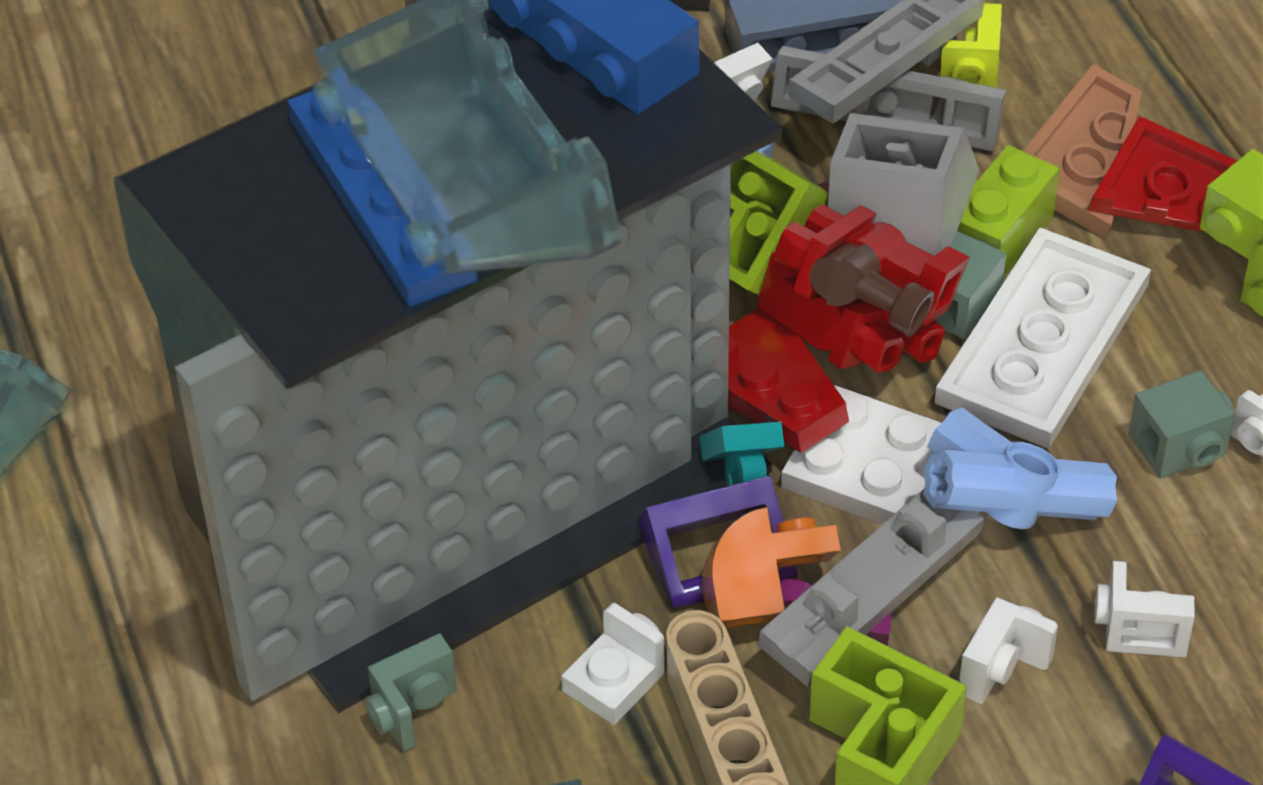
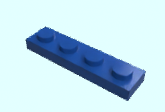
M354 77L287 100L291 123L408 307L477 281L476 260Z

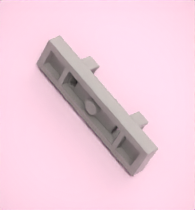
M984 0L900 1L792 77L789 83V98L802 106L811 108L819 116L832 124L845 115L849 116L850 113H864L868 110L871 96L919 61L929 66L940 58L944 43L982 17Z
M782 46L777 54L771 106L819 116L811 108L802 106L789 98V83L792 77L825 54ZM907 70L872 95L868 110L862 114L962 127L965 129L971 147L994 151L999 140L1007 90L968 83L962 79L947 76L938 77ZM934 96L940 97L936 110L932 116ZM845 115L839 120L847 122L849 116Z
M923 489L760 631L758 646L808 687L811 684L812 672L846 626L867 635L981 533L985 518L976 511L932 508L924 496ZM904 540H906L909 544H911V545H912L913 547H915L918 551H920L921 554H920L919 552H917L914 548H912L911 546H909Z

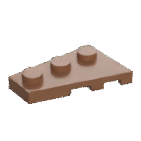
M1092 64L1023 151L1060 167L1055 211L1106 240L1114 215L1088 211L1095 191L1136 122L1143 91Z

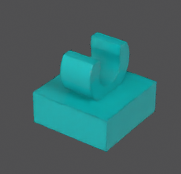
M781 422L721 426L699 436L702 461L726 459L725 478L728 486L767 477L766 463L763 455L784 447Z

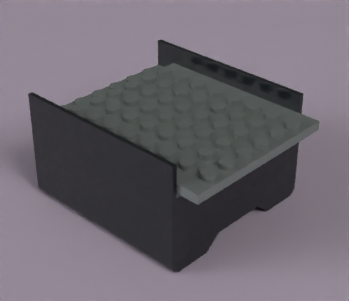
M483 4L114 177V187L129 258L157 317L178 424L166 429L179 495L188 515L211 545L238 683L251 701L307 672L336 711L340 713L372 695L368 673L369 666L439 633L450 649L453 650L644 544V533L638 517L646 507L728 487L725 478L726 459L702 461L699 436L721 426L735 425L728 417L731 164L781 139L782 127L700 48L699 74L637 115L615 98L603 95L589 79L567 63L555 60L541 44L519 28L507 25L497 12ZM354 77L476 260L477 281L408 307L291 123L287 100ZM763 455L767 474L772 472V463Z

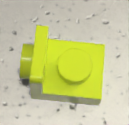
M984 3L983 15L978 19V26H968L966 28L965 41L949 40L942 45L940 77L947 76L962 79L968 83L997 88L1002 4Z

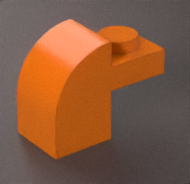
M767 508L758 509L742 516L716 541L706 558L702 574L706 612H710L718 617L726 629L770 623L785 610L778 569L831 560L841 551L837 525L817 527L815 518H798L778 523L776 525L778 533H772Z

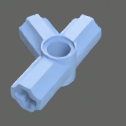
M963 407L953 410L948 414L946 419L934 430L927 445L931 451L923 469L925 477L924 496L932 508L987 512L992 518L1004 525L1018 529H1028L1035 525L1039 516L1096 520L1098 517H1109L1118 500L1115 487L1117 476L1107 463L1055 459L1050 453L1033 444L1011 442Z

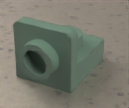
M439 633L369 666L368 673L372 695L366 697L364 702L368 715L379 734L384 735L390 732L403 752L416 746L412 712L432 708L439 704L446 696L457 691L453 652L442 635Z

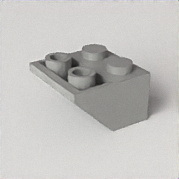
M850 113L830 162L828 207L845 216L862 205L877 213L873 223L884 222L893 225L902 233L906 242L934 256L947 246L951 247L980 171L965 129L962 127Z

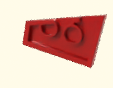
M1139 116L1095 191L1088 211L1204 232L1200 229L1207 186L1238 160Z
M757 308L729 326L728 406L755 424L781 422L784 442L800 453L849 422L845 400L796 333L760 308Z

